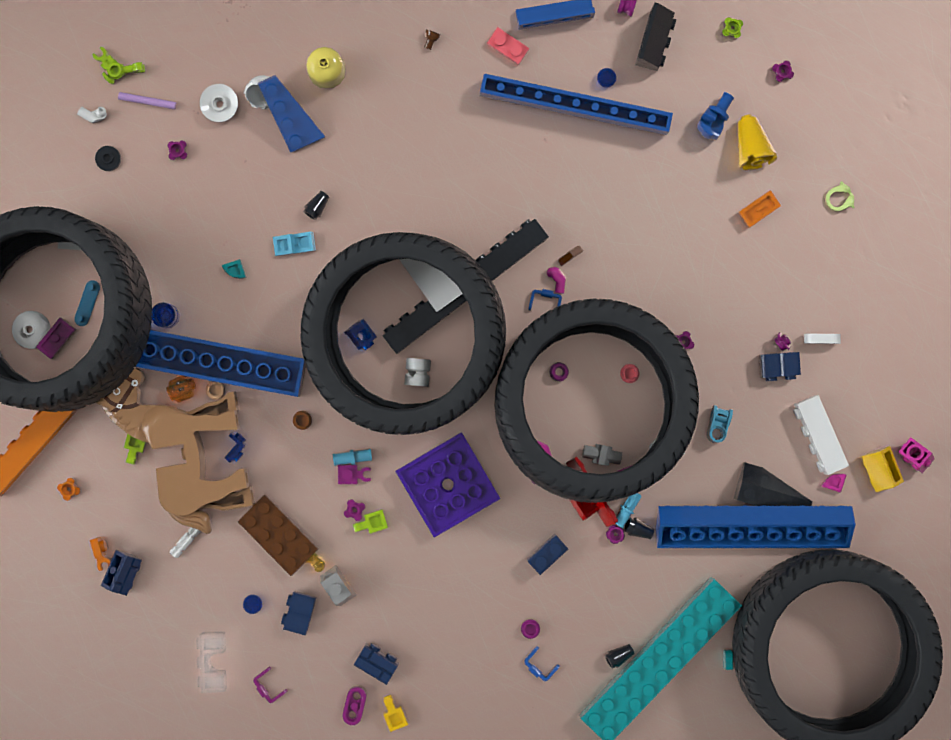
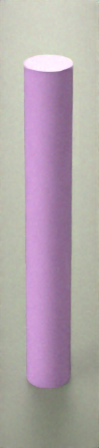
M119 92L118 100L176 109V102L123 92Z

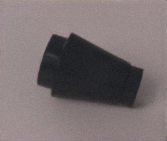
M320 191L304 206L303 212L313 220H316L318 217L320 218L329 196L325 192Z
M630 517L626 522L624 531L628 535L646 539L653 537L654 529L636 517Z
M628 644L608 651L605 659L613 669L621 666L635 653L631 645Z

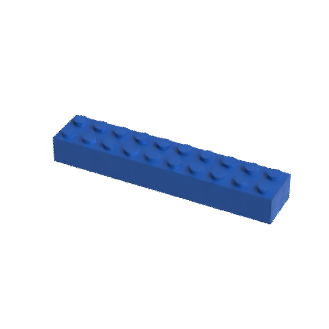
M150 330L147 345L136 367L300 397L306 363L303 358Z
M667 505L658 506L655 531L657 548H850L856 524L852 506Z

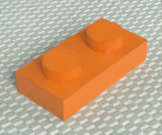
M770 190L738 213L748 228H750L779 208L781 204Z

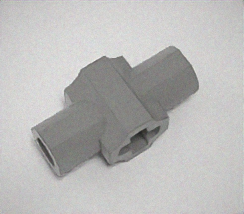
M596 444L595 447L584 445L582 457L593 459L592 463L609 466V463L620 465L622 452L613 451L612 447Z

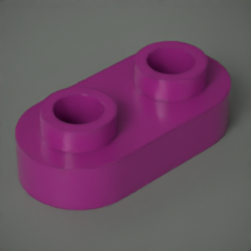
M360 686L352 687L346 697L342 717L348 725H356L362 718L367 695L366 691ZM359 693L361 697L356 699L353 694ZM351 711L356 713V716L353 718L349 716Z

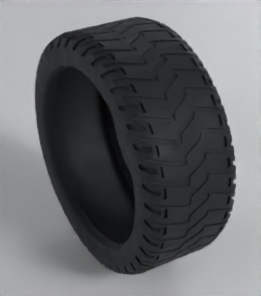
M33 206L19 208L0 215V282L7 270L21 256L36 247L54 242H72L79 246L91 259L100 276L104 293V317L96 340L88 353L73 368L61 375L39 382H31L15 372L0 352L1 404L47 412H63L84 408L86 405L100 401L101 398H105L113 390H116L133 372L141 359L148 342L152 323V296L149 282L135 253L120 237L104 226L67 210L54 207Z
M407 232L383 233L350 245L337 254L317 276L309 290L301 318L300 338L302 354L308 373L317 390L330 403V406L342 414L343 417L361 427L369 428L371 431L393 435L419 434L437 429L455 420L479 401L489 389L490 384H492L503 359L502 356L504 355L506 345L505 313L501 298L489 275L464 250L450 242L424 234ZM396 259H411L425 262L446 274L459 287L468 301L474 320V347L471 360L462 378L447 394L424 403L401 404L384 400L369 392L349 371L344 363L338 344L337 325L339 315L349 290L364 274L373 268Z
M594 298L584 299L583 301L577 300L547 311L525 328L518 336V339L514 341L506 355L496 385L494 404L496 424L503 445L514 464L536 485L559 497L578 502L598 503L614 501L649 488L671 471L683 456L696 428L697 415L699 413L698 382L687 351L675 334L659 319H656L655 316L643 311L639 307L621 301H613L612 299L598 300ZM584 333L606 334L632 345L654 367L662 385L665 403L663 423L654 444L646 455L633 466L622 471L605 474L580 472L562 465L551 457L534 438L527 423L524 410L523 394L525 379L530 366L539 354L553 343L571 335Z
M830 549L805 552L799 556L796 555L788 558L786 561L774 566L773 569L769 570L758 580L744 599L742 607L738 612L733 630L732 652L736 676L747 700L761 718L785 740H899L922 719L934 699L942 674V639L938 630V623L933 616L932 609L926 603V599L916 589L915 585L908 579H905L902 574L864 555H858L850 551ZM839 581L862 583L872 588L882 597L890 607L898 624L901 650L899 665L893 681L879 699L868 708L851 716L825 719L810 717L794 711L781 700L770 675L768 663L769 643L777 620L792 601L803 592L814 587Z

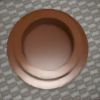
M298 411L295 413L293 424L297 429L305 430L310 427L312 417L308 412Z

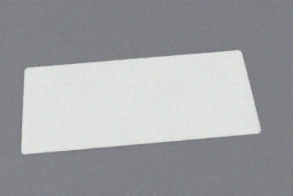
M399 259L436 312L462 295L459 287L442 271L425 262Z

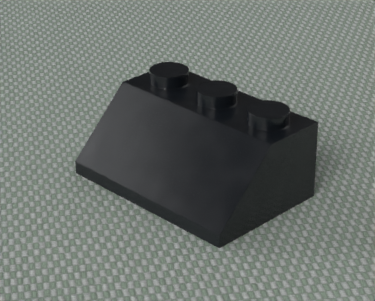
M654 2L650 11L635 64L636 66L658 71L659 66L663 67L666 56L663 55L665 48H669L671 37H668L669 31L674 30L676 19L673 18L675 12L659 3Z

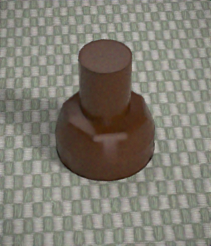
M426 29L425 37L427 40L424 48L431 50L434 41H437L441 34Z

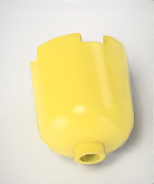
M328 47L317 48L311 52L307 59L306 67L312 83L319 88L325 89L338 86L344 79L346 70L345 63L338 52Z

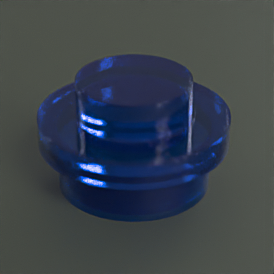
M604 68L599 71L597 81L602 87H611L616 82V74L612 69Z
M249 595L243 601V608L249 614H256L262 608V600L257 595Z

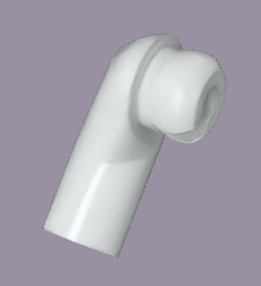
M81 107L77 115L91 123H96L104 120L107 113L104 107H98V109L92 112Z

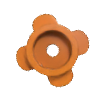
M68 478L66 482L57 486L58 491H60L63 499L66 501L80 493V488L76 487L73 478Z

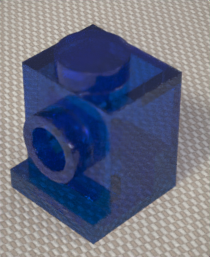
M364 319L357 321L344 331L358 350L363 348L367 350L374 344L373 340L377 338ZM358 333L362 334V340L358 337Z

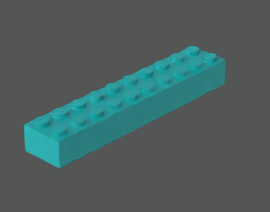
M710 577L579 714L580 719L602 740H614L742 605L714 578Z

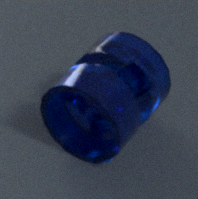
M162 302L152 308V321L155 325L163 328H172L179 322L180 313L174 305Z

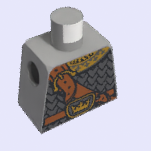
M337 565L320 576V583L336 606H341L356 596V593Z

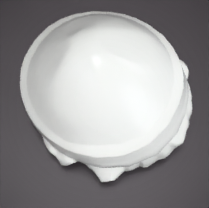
M256 76L246 85L244 94L253 108L260 107L263 110L269 108L258 82L270 76Z

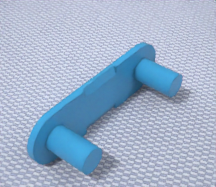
M91 280L85 286L74 317V321L78 326H85L89 322L100 290V285L97 281Z

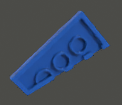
M276 75L258 82L290 153L325 137L323 132L316 126L314 121L307 115Z

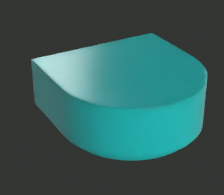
M731 650L723 651V669L733 670V652Z

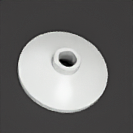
M211 85L203 91L200 97L202 113L213 122H225L231 119L237 111V95L227 85ZM218 101L223 102V106L220 108L217 107Z
M26 311L18 315L14 320L12 334L20 346L27 349H36V346L51 327L48 319L40 312ZM28 326H31L33 329L31 333L27 332Z

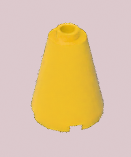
M751 114L742 116L741 120L738 121L740 169L754 170L762 168L763 163L768 162V165L775 162L777 154L757 117Z

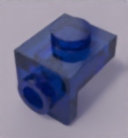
M238 432L236 434H229V437L237 443L224 457L229 463L237 462L244 455L242 451L247 446L245 443L246 439Z

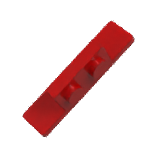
M578 457L566 462L568 467L587 473L584 464ZM570 500L582 520H586L597 512L606 527L618 522L614 511L610 509L607 502L590 503Z

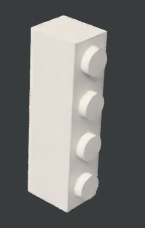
M814 395L795 403L794 414L803 424L801 430L804 436L810 440L809 448L811 453L817 456L818 462L816 464L819 471L825 475H830L848 467L849 464L819 395Z

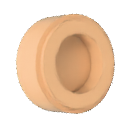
M211 381L206 386V394L211 399H220L225 394V386L223 383Z

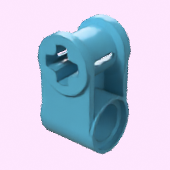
M717 405L713 406L707 430L709 441L719 443L725 440L733 415L732 409L724 410L718 408ZM714 429H718L721 432V437L718 440L712 436Z

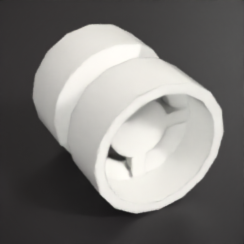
M407 358L406 369L408 373L405 374L404 385L429 387L430 376L427 375V372L430 371L431 360Z

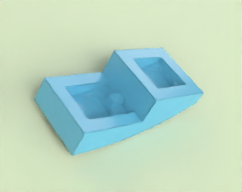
M312 231L273 237L275 256L316 251L314 232Z

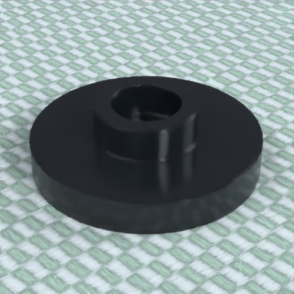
M103 146L96 152L95 162L100 169L113 171L119 167L121 155L116 148Z

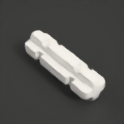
M190 527L189 532H186L176 543L177 546L170 550V554L178 558L183 553L182 550L184 551L201 531Z

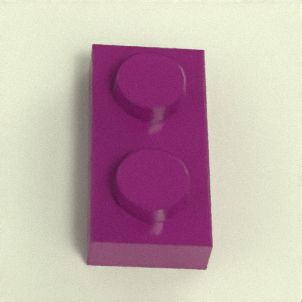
M59 317L36 348L48 358L53 359L76 329Z

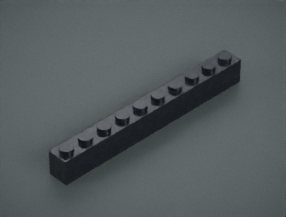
M530 219L526 220L520 225L522 229L517 233L513 230L505 237L507 240L504 243H496L490 248L491 253L487 256L482 254L476 259L492 281L549 238L536 219L532 221ZM462 294L438 312L435 311L429 301L424 302L422 300L414 306V312L411 314L407 312L399 318L401 322L395 326L391 324L384 329L385 334L382 336L394 352L398 354L467 300Z

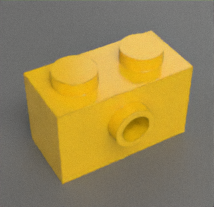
M890 446L873 450L862 456L864 467L867 469L875 492L894 488L904 482Z

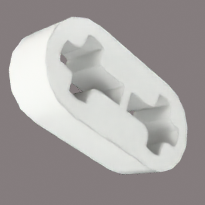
M804 334V343L841 344V334Z

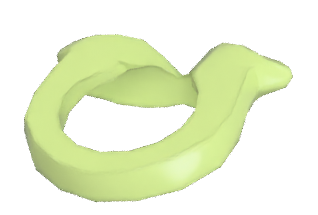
M841 181L839 186L828 191L826 202L830 209L842 211L848 207L854 208V195L851 193L850 187ZM836 191L848 192L850 196L842 206L835 207L830 203L832 193Z

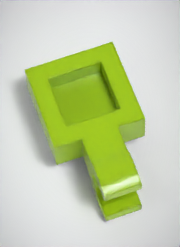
M127 434L124 445L125 449H129L126 463L135 465L137 453L144 452L146 442L136 439Z
M382 509L365 514V521L353 524L355 532L368 528L369 533L388 528Z

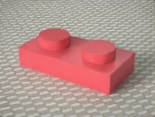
M497 27L487 42V45L517 65L521 63L529 51L527 46L499 27Z

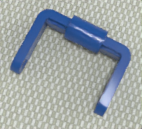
M533 290L528 310L531 311L534 294L547 298H558L557 307L561 305L562 296L554 294V291Z
M536 646L525 658V665L529 667V671L534 676L540 677L543 681H548L560 666L557 664L545 677L542 671L534 664L532 665L528 662L539 649Z

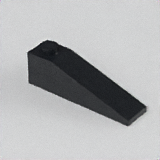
M743 463L733 499L756 506H812L813 501L763 467Z

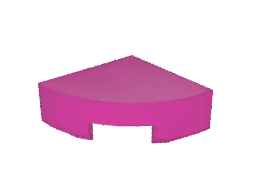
M841 473L833 474L825 479L822 487L841 493L847 475Z

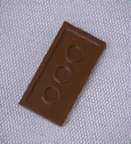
M264 495L238 521L290 576H293L319 550L267 495Z

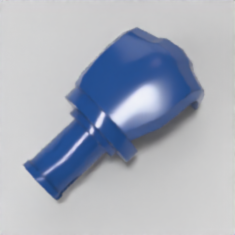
M724 92L716 106L710 105L697 124V129L704 138L713 140L719 138L724 127V121H727L729 118L726 111L734 100L731 94Z

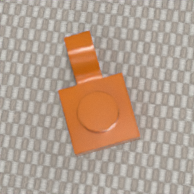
M101 537L91 539L90 544L94 557L97 559V568L99 571H102V563L106 562L109 567L111 559L105 556V551H107L106 542Z

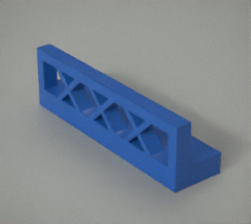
M571 0L516 9L519 30L594 18L595 15L592 0Z

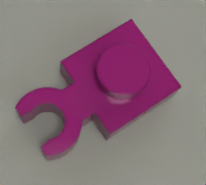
M338 465V484H358V479L364 482L371 481V478H365L363 475L364 471H371V468L364 467L358 470V465Z

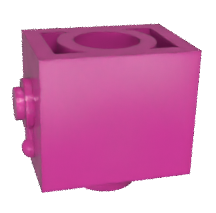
M911 437L899 450L903 461L912 465L915 470L920 471L922 474L935 459L932 452Z

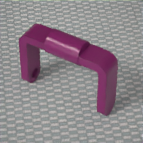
M269 666L258 674L253 682L257 686L256 690L262 698L265 697L269 703H273L284 695L287 689L271 699L268 691L257 680L271 670Z

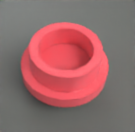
M633 364L623 366L620 371V376L626 383L637 381L640 375L639 369Z

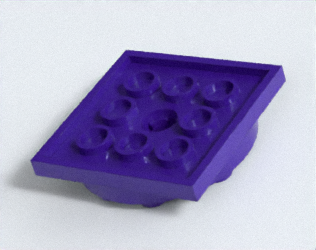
M462 432L395 471L434 538L501 499ZM445 479L453 481L454 486L452 489L446 490L443 488L442 483Z

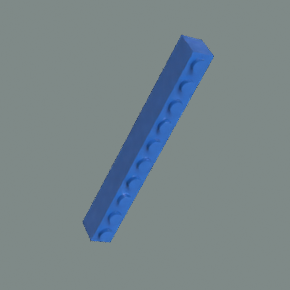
M489 74L483 75L480 96L663 135L669 133L673 113Z

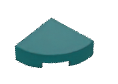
M240 259L222 265V268L228 275L238 279L247 278Z

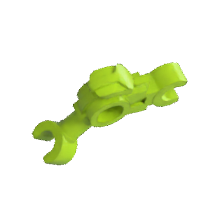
M100 47L103 52L101 57H98L95 53L92 54L95 60L103 62L100 66L107 70L108 75L103 72L102 76L111 84H114L115 79L118 80L125 76L126 73L145 72V64H142V62L124 66L113 59L111 55L108 56V51L103 47Z

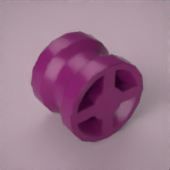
M620 0L617 13H626L632 17L637 0Z

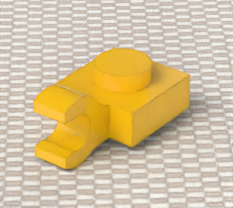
M391 694L384 697V703L388 711L384 712L383 715L390 732L407 726L408 721L402 707H395Z

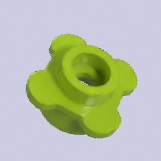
M730 17L726 18L724 21L725 29L722 30L723 35L739 38L743 21L731 19Z

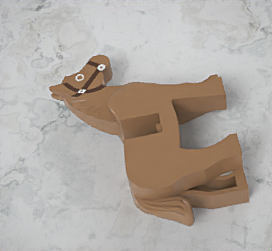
M134 368L133 372L116 390H113L111 394L101 398L96 403L102 406L107 416L124 432L136 439L148 442L152 449L184 445V448H181L183 460L186 459V463L156 468L158 497L161 506L178 523L198 529L205 534H210L212 531L210 517L207 513L199 511L200 509L212 508L225 511L255 505L252 486H249L246 468L238 469L231 476L222 480L205 479L206 460L199 431L240 430L237 415L239 406L236 392H228L220 400L206 403L188 412L170 405H143L140 403L141 391L139 387L145 380V374L140 369Z

